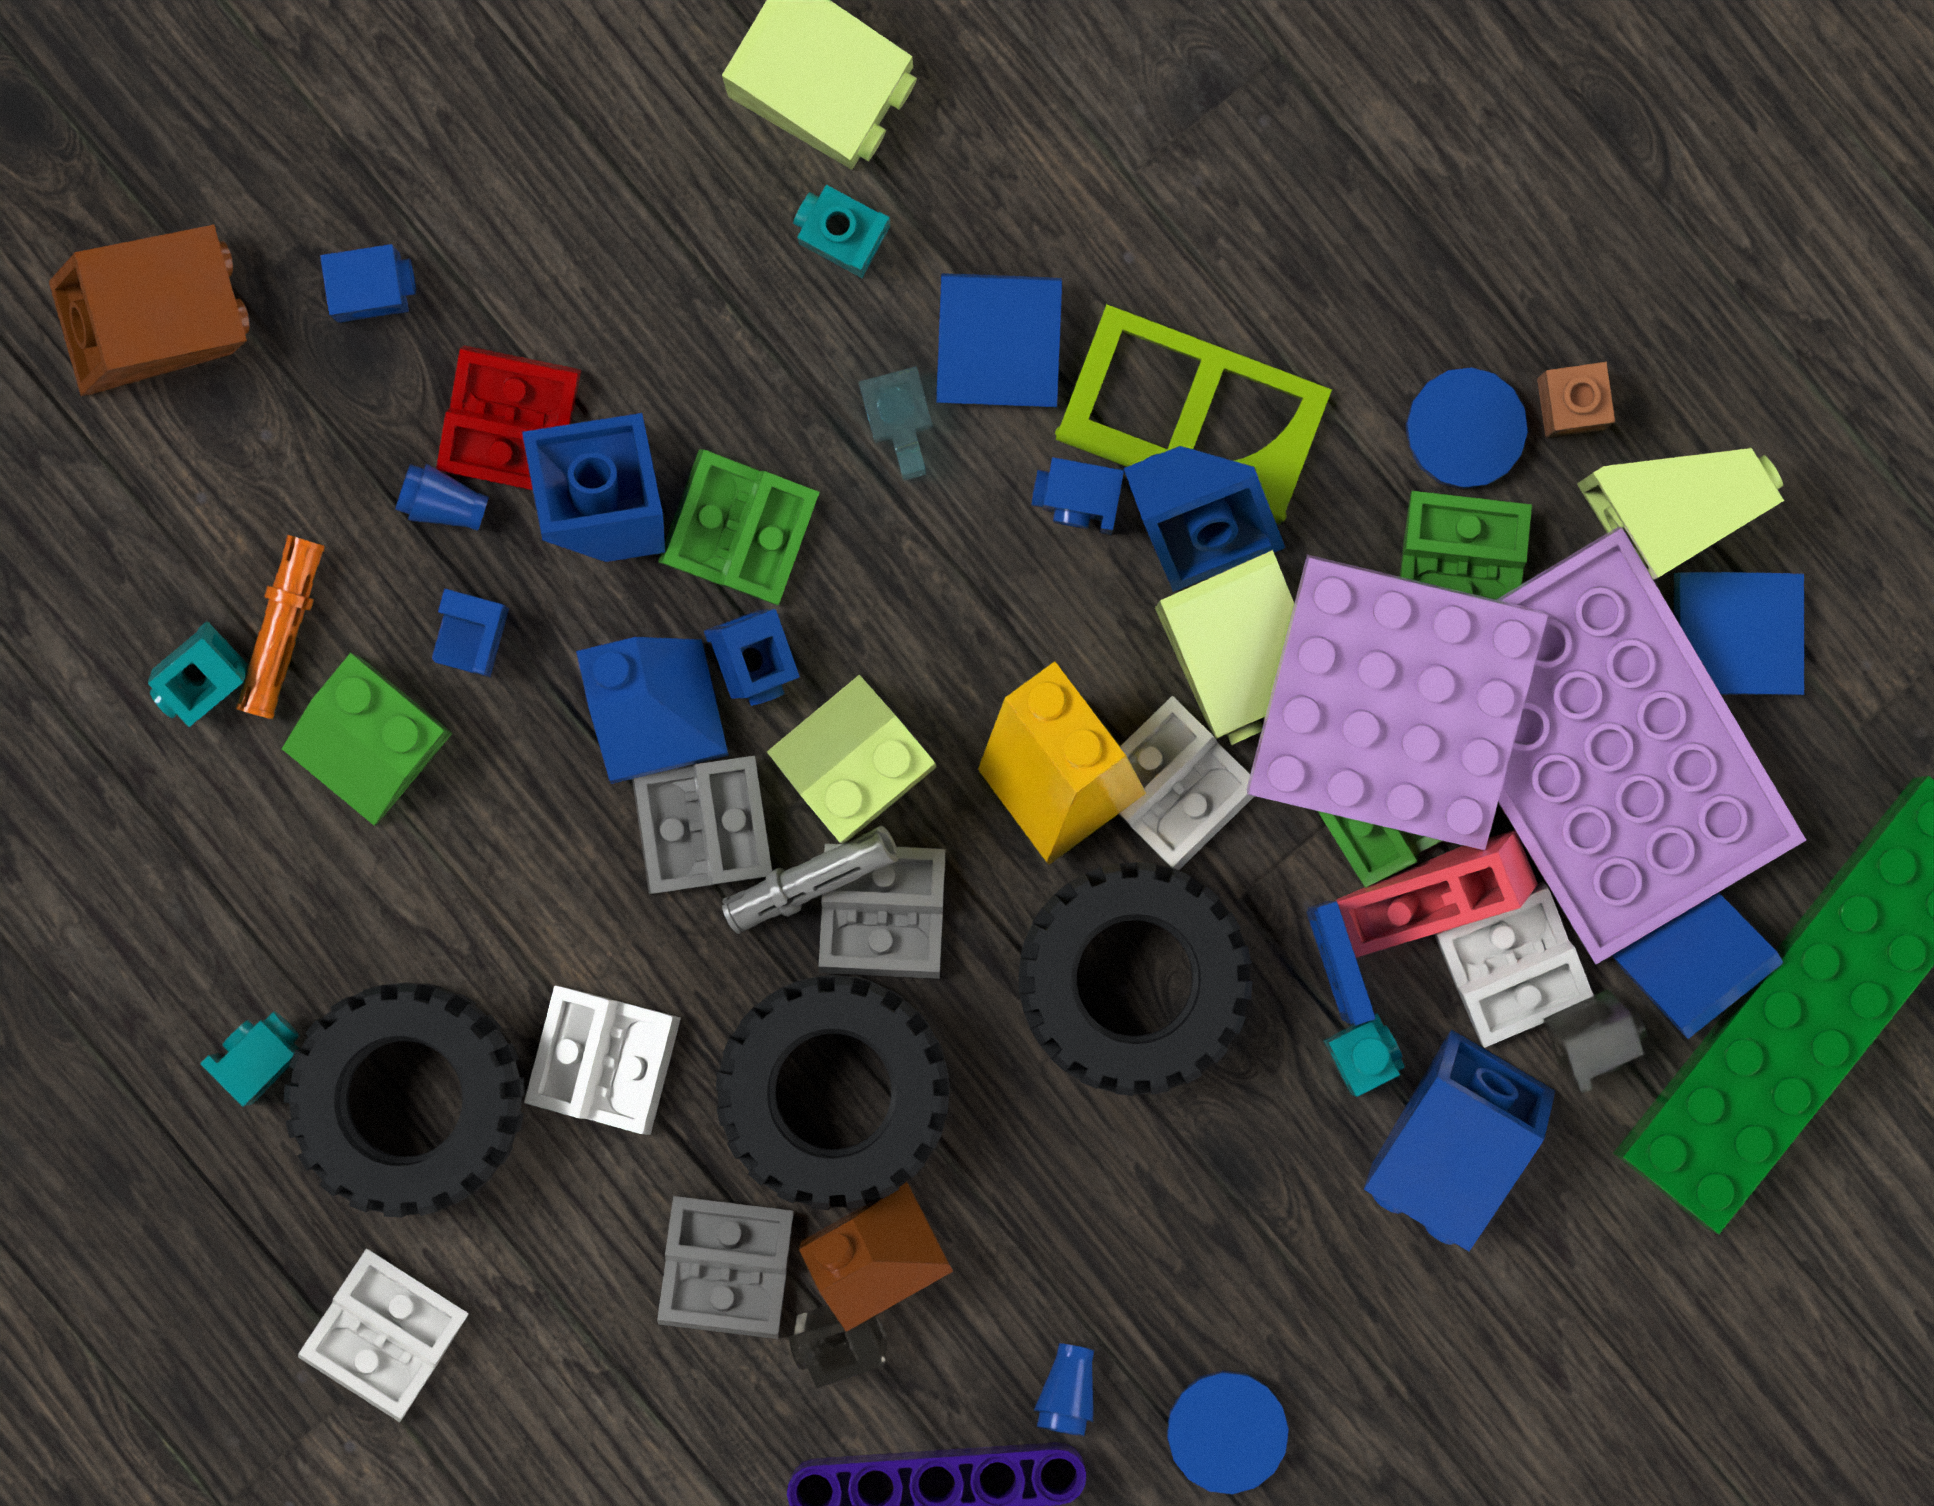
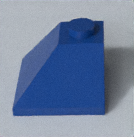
M642 413L522 432L543 541L604 562L665 553L663 512Z
M1178 446L1124 468L1141 518L1173 592L1223 573L1272 550L1277 552L1285 548L1253 466Z
M633 637L576 651L590 715L611 784L729 756L702 639Z

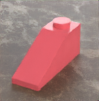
M1512 830L1488 838L1485 850L1468 846L1458 847L1378 881L1366 888L1364 887L1338 898L1336 901L1357 958L1519 909L1537 887L1538 883L1516 831Z

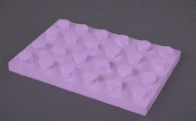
M1622 527L1613 529L1496 599L1545 611L1548 614L1498 803L1595 964L1605 960L1806 841L1799 826Z

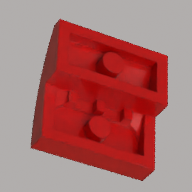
M463 345L459 351L450 408L445 413L436 469L533 490L522 432L571 424L581 369Z

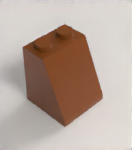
M214 225L74 252L49 280L81 396L98 393L231 355L247 341L245 334L249 332L248 313L243 301L240 298L235 299L229 276L233 273L231 253L226 242L218 240Z

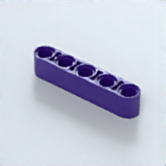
M1058 1442L814 1458L804 1461L795 1468L789 1480L787 1498L789 1506H1052L1070 1503L1080 1496L1086 1483V1471L1082 1456L1078 1451L1066 1443ZM1052 1459H1066L1075 1467V1477L1066 1487L1052 1488L1041 1478V1470ZM995 1462L1010 1466L1015 1474L1012 1486L1002 1492H992L986 1489L980 1480V1474L986 1466ZM938 1466L947 1469L954 1478V1486L951 1491L942 1496H931L926 1493L920 1485L919 1478L928 1468ZM874 1470L887 1474L894 1486L893 1491L888 1497L878 1501L865 1497L859 1487L861 1477L867 1472ZM813 1474L826 1478L833 1490L830 1499L818 1505L805 1501L798 1489L800 1481L806 1476Z

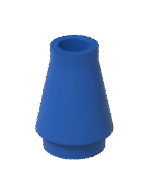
M427 463L424 468L410 464L395 510L409 514L408 521L461 526L478 531L489 496L475 492Z
M1059 1343L1056 1358L1034 1408V1411L1039 1412L1037 1427L1065 1434L1085 1436L1087 1422H1093L1092 1361L1094 1350Z

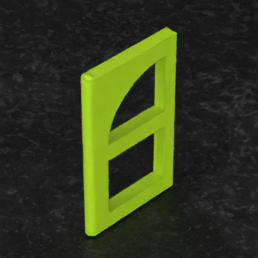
M1106 304L1062 423L1055 431V440L1125 467L1178 446L1194 449L1223 370L1301 399L1294 417L1275 440L1258 452L1235 460V462L1255 468L1275 522L1281 525L1287 517L1286 510L1332 389ZM1122 332L1201 361L1168 449L1089 420Z

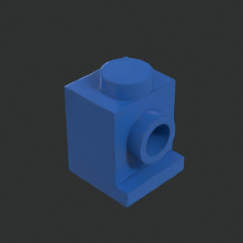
M1052 457L1050 472L1037 470L1031 505L1043 507L1045 511L1054 512L1053 522L1061 525L1087 529L1090 519L1101 521L1099 533L1111 535L1124 470Z
M776 609L756 610L704 630L707 642H711L731 699L748 698L751 706L761 704L785 694L782 684L800 677ZM747 648L756 656V664L750 671H748L742 652Z

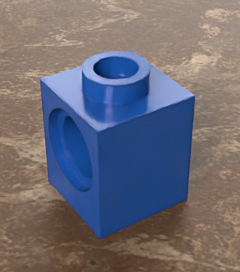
M393 244L320 255L329 315L337 323L409 312L407 296L416 294L413 267L410 258L401 260L400 252Z

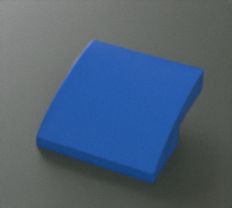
M942 273L936 403L1057 407L1062 278Z
M1741 572L1674 573V616L1721 695H1804V574Z

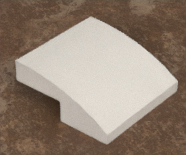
M1171 696L1120 746L1129 759L1146 794L1120 812L1119 815L1172 869L1180 870L1254 797L1248 795L1246 790L1250 774L1174 696Z
M1543 881L1538 883L1537 887L1519 909L1434 934L1464 1007L1484 1048L1595 1001L1577 951L1568 939L1549 887Z
M554 986L524 1103L576 1118L590 1119L639 1134L651 1135L681 1017L561 986Z
M366 1248L334 1296L332 1304L299 1352L298 1358L398 1422H401L469 1313Z

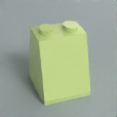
M766 0L722 74L729 98L851 170L860 157L867 161L872 158L886 133V129L879 126L880 122L891 105L898 110L903 106L917 80L916 77L910 74L913 69V58L910 54L830 0Z
M1752 448L1603 466L1577 483L1607 533L1617 527L1623 528L1653 580L1784 501L1778 491L1779 488L1783 487V482L1777 469L1765 455L1758 458Z
M1273 550L1164 598L1155 607L1211 734L1215 739L1227 735L1231 745L1262 731L1263 725L1260 719L1266 716L1294 607V601Z
M860 675L767 751L801 797L842 844L853 838L937 767L933 759L898 717Z

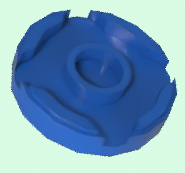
M1472 367L1448 370L1427 382L1411 403L1405 425L1409 448L1419 468L1436 482L1458 489L1486 486L1507 474L1522 455L1528 433L1525 408L1515 390L1496 374Z
M1222 1370L1200 1376L1181 1392L1169 1412L1167 1439L1174 1462L1188 1480L1209 1492L1236 1494L1258 1487L1275 1473L1286 1453L1289 1428L1281 1403L1266 1385L1246 1373Z

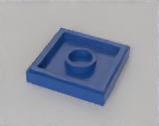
M1719 892L1612 955L1618 966L1687 1039L1692 1037L1783 964L1778 952Z
M1326 901L1308 907L1306 914L1341 1020L1356 1026L1376 1019L1337 901Z

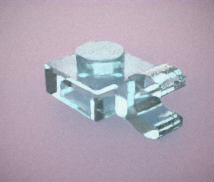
M917 366L859 381L874 443L889 439L893 440L903 481L927 475L916 432L933 428Z

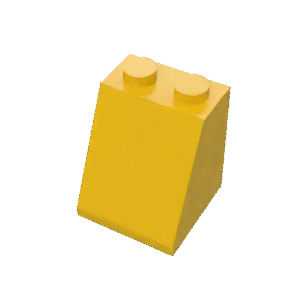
M1055 661L1005 697L978 770L1047 864L1050 865L1145 795L1146 792L1126 754Z

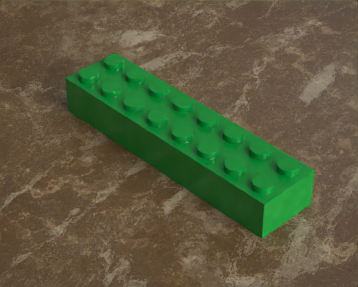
M1930 776L1914 777L1777 947L1776 951L1781 957L1783 964L1729 1007L1613 1152L1615 1156L1702 1226L1716 1234L1721 1233L1934 966V779Z

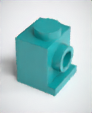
M825 185L820 196L811 192L807 194L793 221L794 225L802 228L797 237L799 245L860 278H863L891 227L889 216L874 211L828 185ZM835 215L846 217L850 222L848 231L843 235L831 234L826 228L827 222L831 217Z
M206 621L198 628L194 635L152 669L148 684L152 688L150 695L162 712L170 718L178 715L190 727L244 682L248 664L217 630ZM195 664L205 677L197 681L187 677L184 668Z
M273 1011L265 1020H260L255 1026L249 1020H246L222 1044L228 1051L224 1057L219 1053L208 1055L200 1064L242 1107L252 1105L289 1068L295 1050L299 1049L294 1042L300 1035L287 1020Z
M1378 1013L1374 1014L1376 1018L1374 1020L1356 1026L1352 1025L1323 1040L1350 1094L1355 1097L1399 1076L1398 1071L1405 1068L1401 1060L1403 1057L1387 1025H1383Z

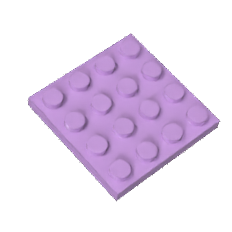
M1307 554L1246 789L1248 795L1485 850L1548 614L1537 609Z

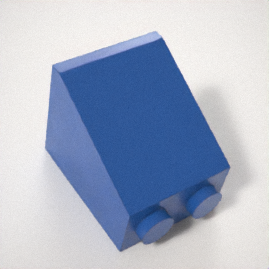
M1451 1029L1373 1161L1364 1190L1372 1194L1374 1200L1384 1209L1397 1214L1403 1212L1423 1224L1429 1234L1440 1242L1449 1245L1457 1244L1470 1251L1544 1141L1555 1090Z

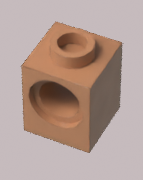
M1607 362L1546 370L1537 378L1546 438L1605 430L1615 423Z

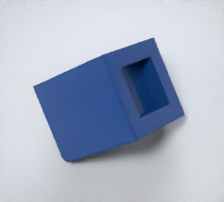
M444 588L438 610L444 616L432 655L433 661L441 665L490 678L509 608L500 603Z

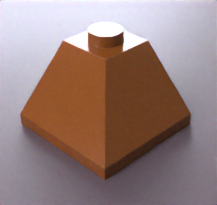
M907 1182L889 1196L869 1202L866 1206H862L802 1240L799 1251L820 1294L846 1332L953 1272Z

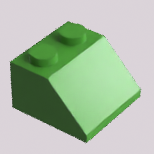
M350 653L312 698L282 750L371 824L376 826L453 733L363 658Z

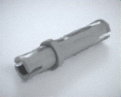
M879 826L857 839L837 846L796 867L794 866L788 870L783 868L775 869L769 872L766 880L724 898L722 900L724 903L722 905L724 916L730 927L736 933L741 934L747 929L780 914L787 917L799 912L802 904L852 882L869 872L898 861L896 856L898 851L895 842L888 830L883 826Z

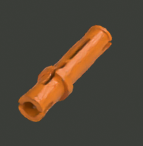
M287 535L282 553L283 556L273 587L267 585L264 597L269 600L236 709L260 717L274 719L279 700L278 697L285 680L300 624L302 623L305 610L311 611L314 599L309 598L317 567L325 549L324 545Z

